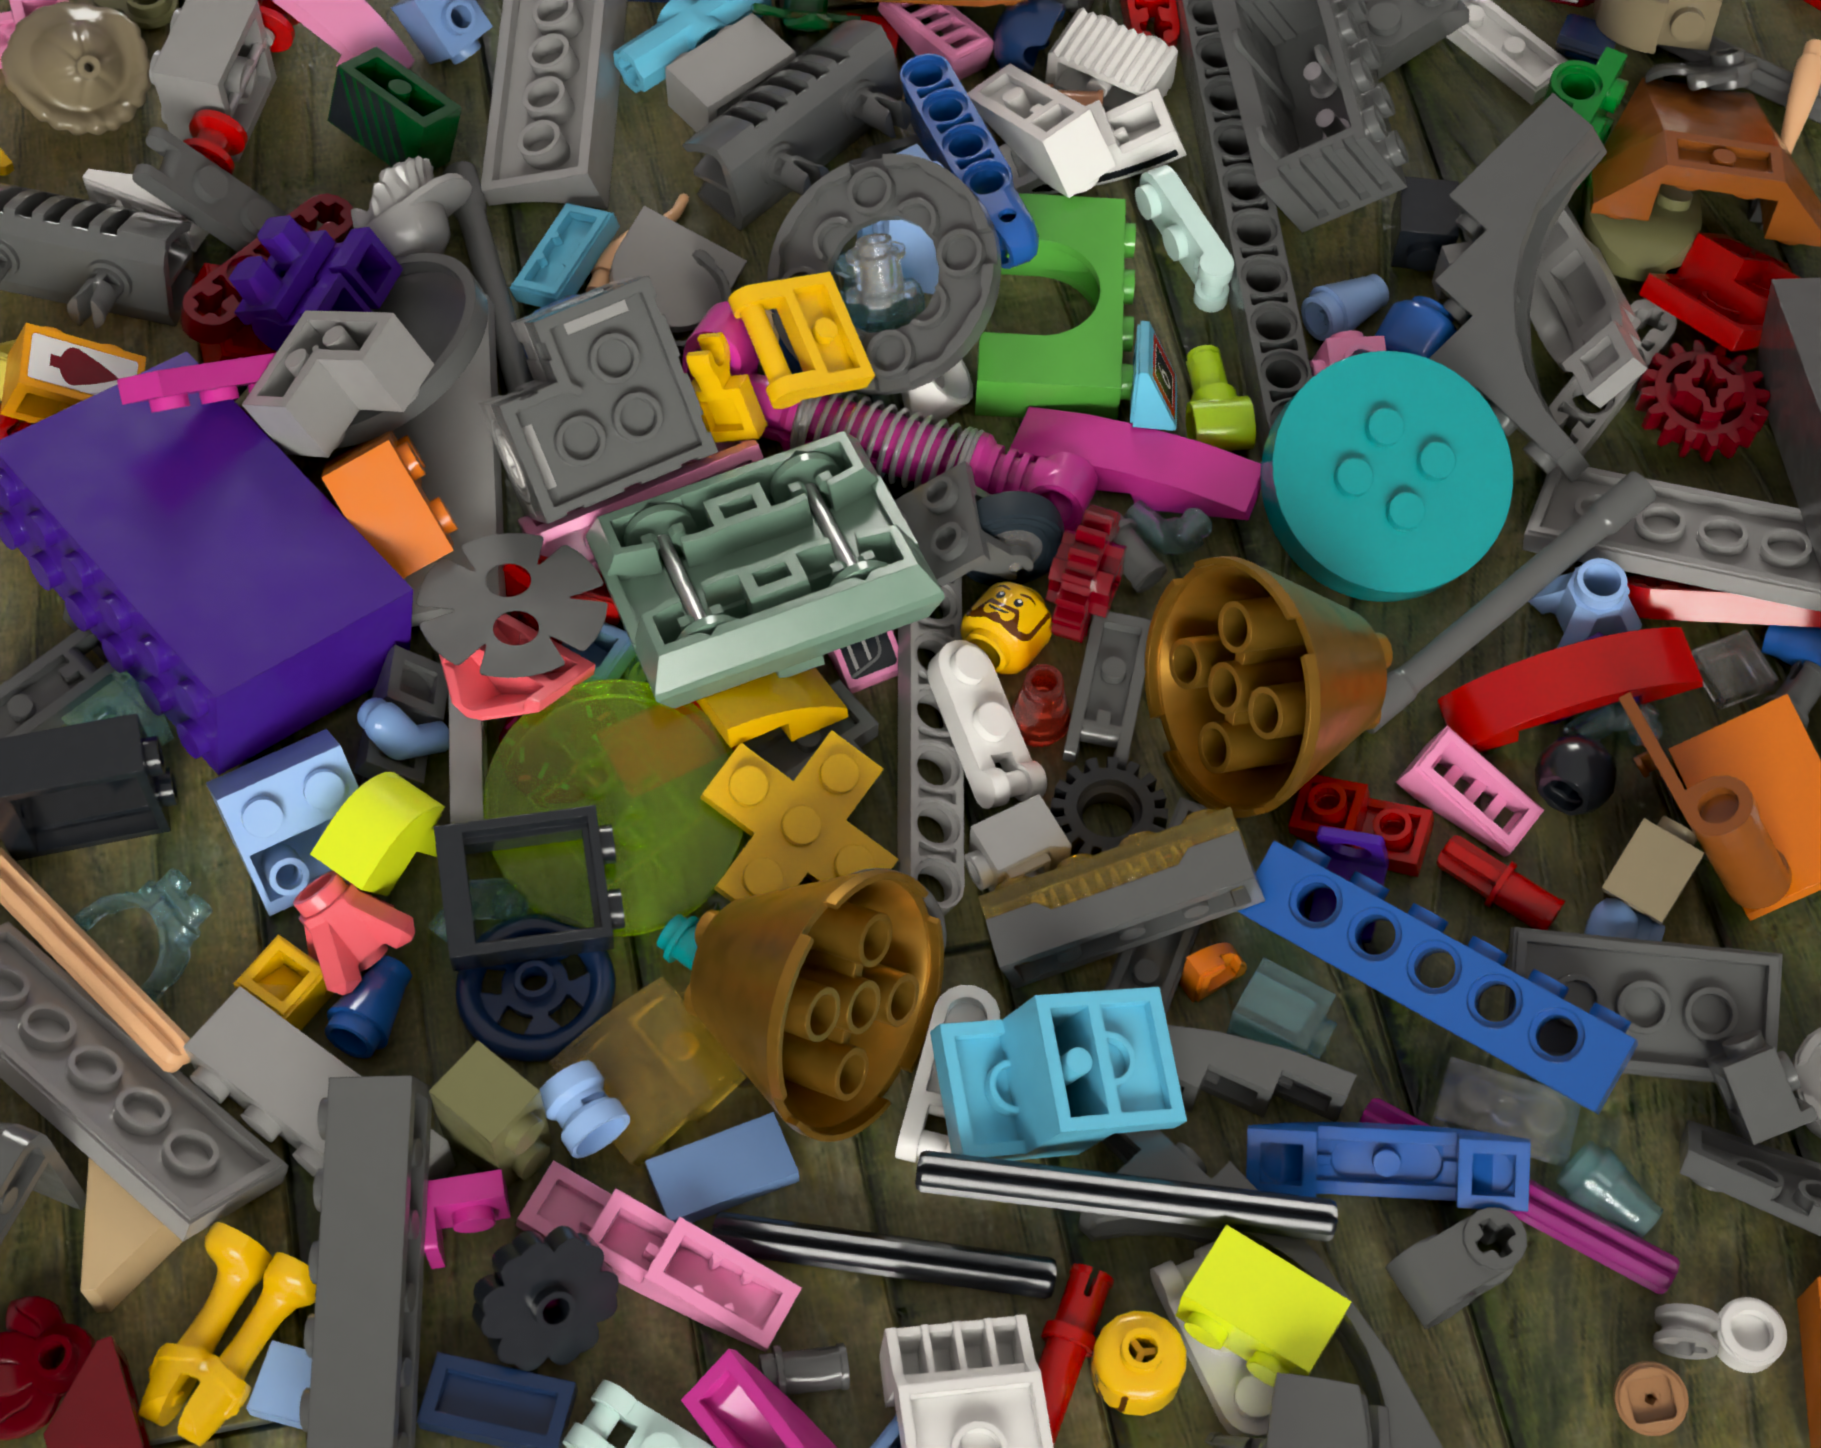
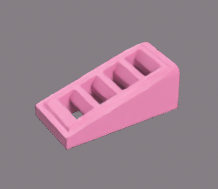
M879 3L878 11L916 55L927 53L943 56L950 63L959 80L987 66L993 51L994 41L983 29L952 5L919 4L920 9L909 13L905 8L914 4ZM927 17H930L932 22L925 25L920 22ZM941 30L944 35L939 37L935 33Z
M1449 726L1442 729L1423 747L1396 780V783L1413 798L1503 857H1507L1512 853L1544 811L1543 808ZM1438 763L1448 769L1443 776L1434 770ZM1460 778L1470 784L1462 794L1453 787ZM1482 792L1492 798L1483 811L1474 805V802ZM1506 807L1514 812V814L1501 829L1493 820Z

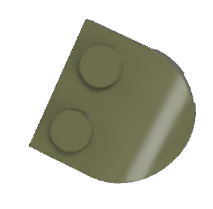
M1588 175L1582 192V223L1580 229L1584 236L1599 248L1612 274L1627 279L1645 281L1649 273L1666 274L1669 269L1676 268L1679 270L1702 227L1700 194L1691 193L1673 185H1662L1659 188L1649 221L1629 218L1622 220L1612 219L1602 214L1590 213V175Z

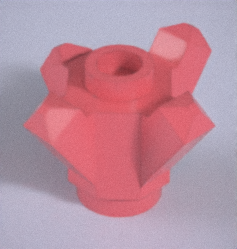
M330 871L314 880L293 901V905L301 913L298 919L305 927L308 955L320 964L327 990L341 995H348L354 991L362 981L360 972L379 961L387 952V945L398 949L411 942L415 935L413 917L395 909L394 905L357 889L355 885L344 880L335 871Z

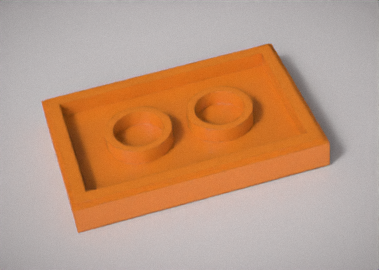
M1788 694L1668 749L1687 789L1707 778L1721 775L1735 777L1744 782L1758 805L1760 819L1775 848L1784 855L1791 868V885L1780 901L1761 909L1743 907L1750 921L1821 890V759Z

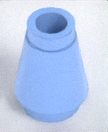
M1376 274L1317 286L1312 289L1309 297L1302 303L1301 316L1308 332L1320 341H1325L1326 338L1339 332L1354 330L1380 308L1387 305L1389 290L1384 280Z

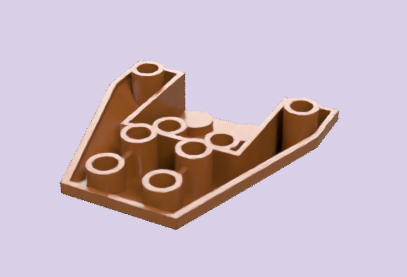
M1645 78L1641 79L1604 146L1607 154L1590 173V213L1602 214L1618 220L1629 218L1649 221L1661 184L1673 185L1686 191L1700 189L1733 194L1742 199L1760 198L1764 239L1777 240L1786 245L1804 244L1821 247V202L1753 94L1729 90H1708L1706 87L1692 91L1688 88V84L1652 80L1646 83Z

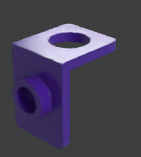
M1326 826L1318 827L1316 837L1320 850L1332 858L1326 868L1327 870L1347 881L1350 880L1354 871H1357L1377 883L1385 885L1389 857L1384 837ZM1342 844H1351L1362 847L1364 849L1351 848L1344 846ZM1318 889L1314 892L1309 921L1321 922L1328 919L1334 913L1337 900L1333 890ZM1377 921L1368 925L1362 935L1363 943H1369L1373 940Z

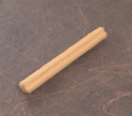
M0 847V903L163 1071L174 1073L183 1065L190 1063V1058L183 1048L190 1040L188 1035Z

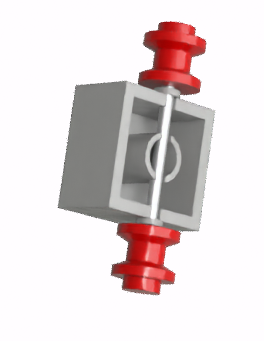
M185 0L182 9L177 8L174 11L167 40L162 50H157L153 54L149 68L150 81L155 85L161 103L162 121L167 124L169 132L232 175L235 169L234 161L239 162L277 79L271 52H283L291 47L295 38V31L292 25H297L300 22L272 0Z

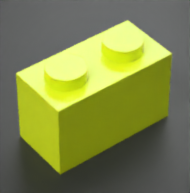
M1226 1225L1184 1291L1175 1316L1185 1322V1330L1195 1340L1216 1350L1224 1346L1248 1361L1246 1366L1256 1378L1274 1387L1277 1373L1303 1376L1311 1374L1352 1301Z

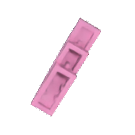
M554 1160L516 1222V1226L520 1229L534 1231L543 1239L553 1229L561 1225L572 1228L576 1233L589 1235L602 1249L604 1262L618 1276L619 1283L703 1325L764 1352L769 1348L802 1289L800 1286L680 1216L675 1223L617 1188L611 1194Z

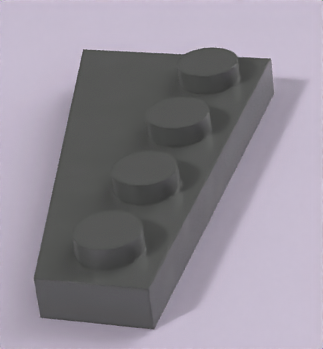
M1688 1120L1679 1142L1680 1174L1689 1177L1694 1183L1707 1190L1723 1192L1821 1236L1820 1163L1760 1143L1753 1145L1742 1137Z

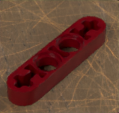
M315 195L288 214L306 232L316 231L318 221L324 224L317 231L326 230L336 243L344 242L351 229L354 228L351 216L353 206L347 200L337 195ZM258 237L186 292L182 303L181 326L189 338L199 343L218 344L228 340L246 326L234 313L243 298L228 278L237 264L247 257L262 256L267 262L271 254L261 244ZM221 307L220 317H218L216 314H213L217 309ZM198 312H202L205 316L199 315Z

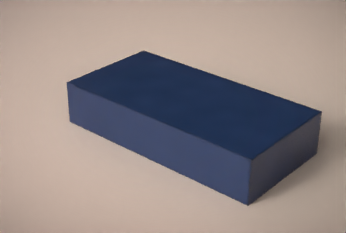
M437 1352L417 1423L419 1428L503 1448H562V1442L567 1433L578 1388L576 1382Z

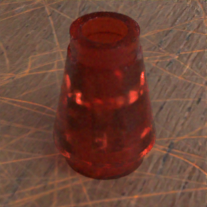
M1047 664L1032 667L1027 672L1010 708L1024 742L1031 746L1044 747L1058 741L1067 733L1071 712L1061 672L1054 666Z

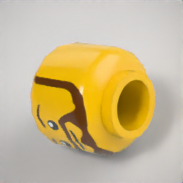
M999 582L987 589L964 614L960 625L962 640L979 646L988 655L996 673L1009 675L1017 674L1025 669L1045 647L1051 638L1053 623L1051 622V613L1044 599L1037 591L1013 582Z
M1131 1311L1116 1316L1102 1328L1094 1345L1090 1375L1096 1392L1109 1407L1127 1415L1144 1416L1159 1411L1174 1399L1186 1371L1187 1350L1180 1333L1167 1319L1145 1311Z

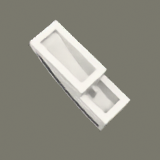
M1158 88L1107 112L1100 100L1086 106L1091 110L1116 165L1100 176L1094 186L1119 181L1155 169L1187 155ZM1007 144L999 146L1001 153L1011 168L1014 187L1018 193L1047 195L1060 193L1044 183Z

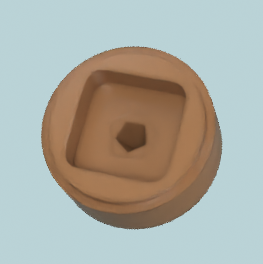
M1640 1361L1628 1366L1618 1376L1613 1389V1401L1618 1415L1629 1428L1642 1435L1661 1436L1673 1431L1682 1423L1688 1410V1393L1682 1379L1671 1368L1659 1362Z

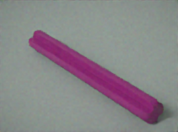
M1373 1098L1367 1104L1359 1122L1430 1126L1380 1098ZM1529 1179L1528 1212L1509 1211L1519 1220L1657 1294H1664L1670 1288L1678 1273L1680 1261L1674 1255Z

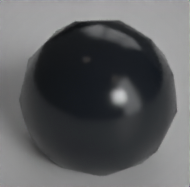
M1584 735L1559 737L1541 752L1535 767V783L1538 793L1550 807L1569 816L1593 813L1610 799L1614 793L1617 781V768L1614 758L1601 742Z

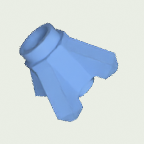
M1595 558L1586 561L1581 566L1576 567L1574 572L1558 576L1528 601L1541 614L1549 612L1555 614L1564 633L1557 648L1581 642L1598 632L1607 636L1640 630L1642 627V623L1628 597L1630 590L1627 586V576L1618 564L1608 559Z

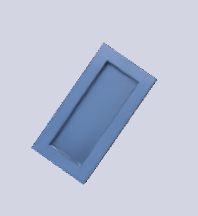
M774 1112L645 1160L646 1171L662 1212L666 1218L675 1223L679 1216L693 1223L799 1182V1171Z

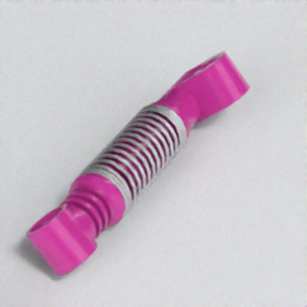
M728 301L717 303L710 308L686 342L682 369L684 373H688L692 382L695 378L688 368L686 355L688 352L702 351L697 339L700 334L718 332L724 334L730 349L731 376L748 374L767 422V427L761 437L779 442L783 451L845 431L859 440L878 476L880 475L883 479L885 474H889L888 481L890 484L895 483L899 477L901 478L903 488L908 487L912 481L914 482V489L966 461L972 467L977 487L991 495L1008 491H1025L1043 496L1051 501L1059 511L1064 529L1075 531L1078 525H1080L1084 512L1087 510L1098 487V476L1094 467L1085 458L1075 453L1059 452L1050 455L1048 458L1040 456L1035 463L1034 454L1025 452L1022 458H1019V450L1010 448L1008 453L1005 454V446L998 444L993 434L986 433L983 430L978 431L977 428L973 429V427L969 426L962 431L960 423H955L949 427L947 419H942L936 423L933 415L923 419V415L919 411L911 416L908 408L904 407L898 412L895 404H890L885 408L882 400H877L872 404L868 396L863 397L859 401L857 393L853 392L846 396L845 392L805 399L788 408L774 409L766 393V387L769 385L766 376L757 373L759 358L742 319L734 317ZM956 429H957V441L954 440V439H955V432H954V431H955Z

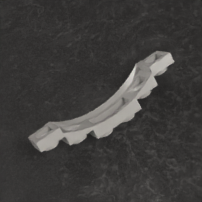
M1567 204L1552 228L1537 268L1530 319L1550 356L1564 372H1573L1584 396L1601 408L1619 392L1628 387L1631 382L1648 368L1637 349L1642 342L1631 323L1636 319V316L1599 248L1584 236Z

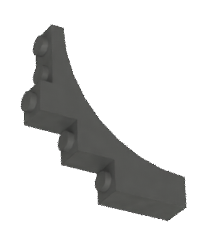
M1552 93L1449 195L1461 213L1455 222L1474 242L1435 280L1448 298L1442 305L1461 328L1429 359L1446 366L1467 380L1490 405L1505 435L1509 437L1517 430L1529 442L1522 450L1542 471L1548 475L1556 467L1565 477L1573 482L1590 465L1576 445L1556 423L1542 396L1531 353L1530 308L1537 268L1552 228L1576 188L1607 154V151L1594 127Z

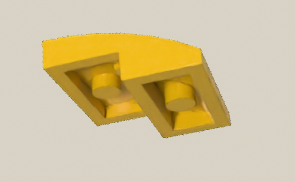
M816 668L788 678H779L774 672L696 701L730 748L739 745L740 742L744 743L779 727L782 728L792 742L849 717L845 704Z

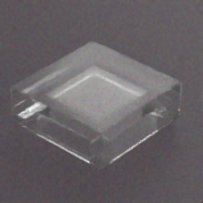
M1747 629L1692 650V655L1703 679V686L1718 710L1773 690L1779 680Z

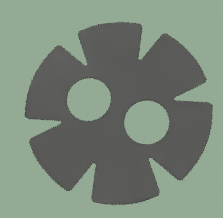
M523 533L490 535L472 540L461 546V549L475 569L474 572L446 558H441L428 571L420 586L416 604L423 607L453 609L454 612L421 622L419 626L429 644L443 658L454 665H461L480 647L486 644L480 667L481 675L501 678L534 676L552 671L565 664L564 659L550 637L556 638L580 651H585L598 637L605 622L608 604L600 601L571 599L570 597L598 588L604 582L595 567L582 554L568 545L561 546L544 562L538 565L544 541L542 536ZM516 564L529 572L531 584L520 595L502 597L488 589L486 577L496 566ZM522 611L532 615L537 620L539 631L537 636L526 644L508 645L496 638L493 632L495 621L505 613Z

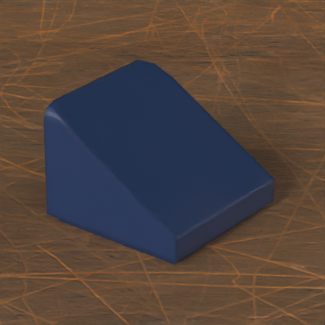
M1569 14L1559 33L1555 51L1564 57L1596 65L1606 46L1615 49L1616 42L1609 39L1599 30L1595 20L1577 14Z

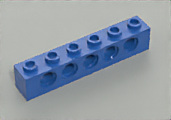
M1298 839L1292 849L1273 841L1256 871L1265 902L1237 912L1599 1115L1638 1046L1637 1040L1626 1034L1631 1025L1629 1020L1595 1002L1589 1013L1564 1000L1569 988L1546 974L1533 969L1526 979L1503 966L1509 955L1493 945L1472 936L1466 946L1444 934L1449 922L1431 911L1413 903L1408 913L1385 902L1384 900L1390 890L1367 876L1354 871L1350 880L1347 881L1327 870L1326 868L1332 858ZM1318 889L1333 890L1337 900L1334 913L1328 919L1321 922L1309 921L1304 910L1308 896ZM1380 920L1391 922L1396 933L1392 947L1379 955L1366 953L1362 945V935L1367 926ZM1446 953L1451 955L1455 962V974L1452 980L1440 988L1425 986L1420 976L1422 963L1432 954ZM1493 986L1509 987L1516 996V1007L1511 1016L1499 1022L1484 1019L1479 1007L1483 993ZM1554 1019L1568 1020L1576 1026L1578 1031V1040L1572 1051L1562 1056L1549 1055L1543 1051L1540 1045L1542 1028Z

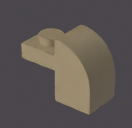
M1595 0L1593 8L1595 22L1599 30L1612 41L1627 48L1655 54L1657 44L1708 51L1723 0Z

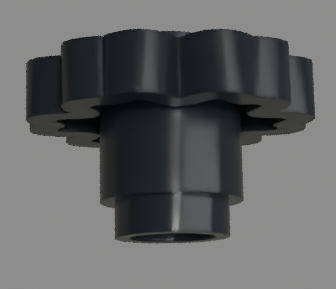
M561 1225L553 1229L545 1239L538 1233L527 1230L519 1234L512 1243L497 1249L492 1258L494 1274L481 1278L473 1289L476 1303L473 1306L472 1317L482 1333L488 1337L491 1349L502 1362L516 1364L522 1370L532 1371L542 1365L547 1357L558 1365H567L576 1359L580 1353L594 1347L599 1338V1329L596 1323L605 1321L616 1312L617 1297L615 1294L618 1290L619 1279L608 1264L604 1262L602 1249L589 1235L576 1233L572 1228Z

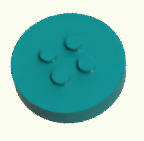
M1375 351L1362 353L1335 362L1316 374L1288 401L1277 416L1265 442L1261 461L1260 477L1263 504L1269 523L1284 550L1303 571L1319 583L1346 596L1367 601L1396 602L1424 596L1438 590L1468 571L1488 552L1504 526L1512 498L1513 466L1510 449L1502 426L1490 405L1467 380L1453 370L1426 357L1405 352Z

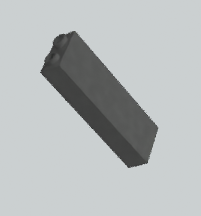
M1821 278L1771 279L1755 371H1761L1763 374L1758 389L1770 391V398L1765 406V409L1769 411L1768 420L1821 570Z

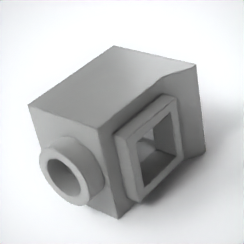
M1038 794L972 825L970 829L968 854L964 856V861L971 879L980 890L988 888L994 899L1005 894L1009 899L1047 881L1049 875H1067L1072 845L1041 795Z

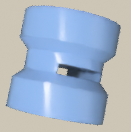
M590 1060L580 1061L566 1067L551 1077L539 1089L547 1119L558 1122L562 1128L561 1141L574 1158L587 1157L603 1149L618 1138L630 1123V1115L621 1102L616 1098L608 1097L603 1090L604 1077Z

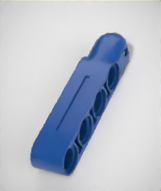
M926 53L909 59L901 68L900 78L906 104L911 109L910 123L931 161H938L945 169L958 177L973 191L986 208L998 236L1001 251V267L1003 269H1011L1031 261L1037 255L1039 247V234L1034 220L1014 187L1010 166L952 66L943 56Z

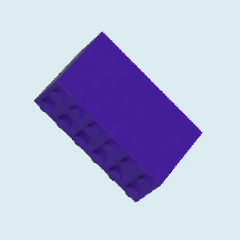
M186 351L140 374L197 365L199 363ZM117 384L0 440V539L10 550L18 548L29 560L31 571L38 583L47 591L54 589L65 601L67 612L74 624L81 631L90 630L97 637L111 666L119 673L127 671L139 685V691L148 708L157 716L164 713L176 727L178 737L186 751L195 759L202 756L219 776L375 688L389 650L394 645L410 651L413 589L233 399L201 405L199 393L188 394L190 406L151 413L149 401L122 405Z

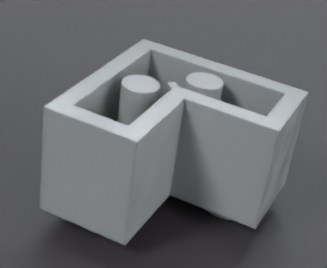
M305 310L242 403V406L285 455L329 458L332 451L343 441L345 431L359 410L404 412L408 405L418 396L420 386L435 364L394 313Z

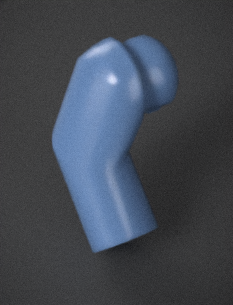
M373 697L368 699L359 708L357 720L360 727L365 729L369 739L391 759H410L446 752L449 749V729L442 721L416 725L397 705L392 702H386L382 698Z

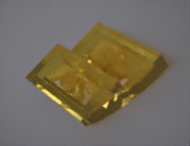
M663 977L647 985L608 1012L549 1062L556 1073L580 1061L590 1060L595 1064L604 1077L603 1090L607 1096L618 1099L630 1115L629 1125L613 1143L626 1160L636 1166L643 1164L688 1120L699 1123L747 1078V1075L702 1021L685 1010L684 1000Z

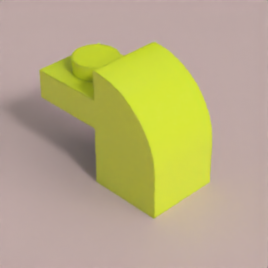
M395 772L378 774L361 785L345 801L325 829L310 855L360 890L388 896L416 852L437 857L434 826H439L437 822L442 816L441 813L445 806Z

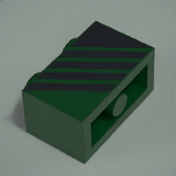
M376 46L337 66L327 121L391 167L398 162H404L409 157L414 159L420 156L422 159L427 158L430 160L434 171L450 162L462 107Z

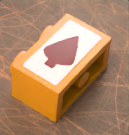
M26 322L8 353L0 415L35 424L117 385V379L144 372L146 357L124 351L116 345L96 343L65 334L53 327H41Z

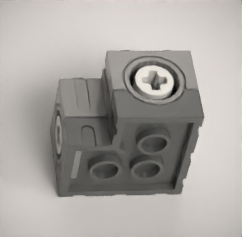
M649 276L620 278L511 322L517 340L523 344L528 356L526 362L534 380L516 387L512 393L504 396L496 395L479 402L478 405L524 516L549 524L568 516L567 512L576 508H587L625 492L624 488L636 483L644 484L681 468V464L692 459L700 460L718 452L712 434L706 430L701 415H703V411L688 373H684L678 356L681 355L666 317L660 313L655 297H657V294Z

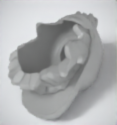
M420 156L414 159L409 157L404 162H398L392 168L387 167L381 171L379 182L373 185L369 210L365 211L358 208L351 210L354 229L370 227L394 258L416 253L443 254L451 237L448 217L465 204L472 194V186L464 176L457 173H447L434 178V167L429 159H422Z

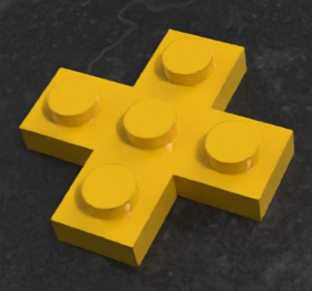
M831 730L793 781L740 742L700 796L701 800L752 836L717 883L714 890L733 902L744 897L798 886L805 876L812 882L846 876L863 869H892L899 859L847 821V818L884 768Z

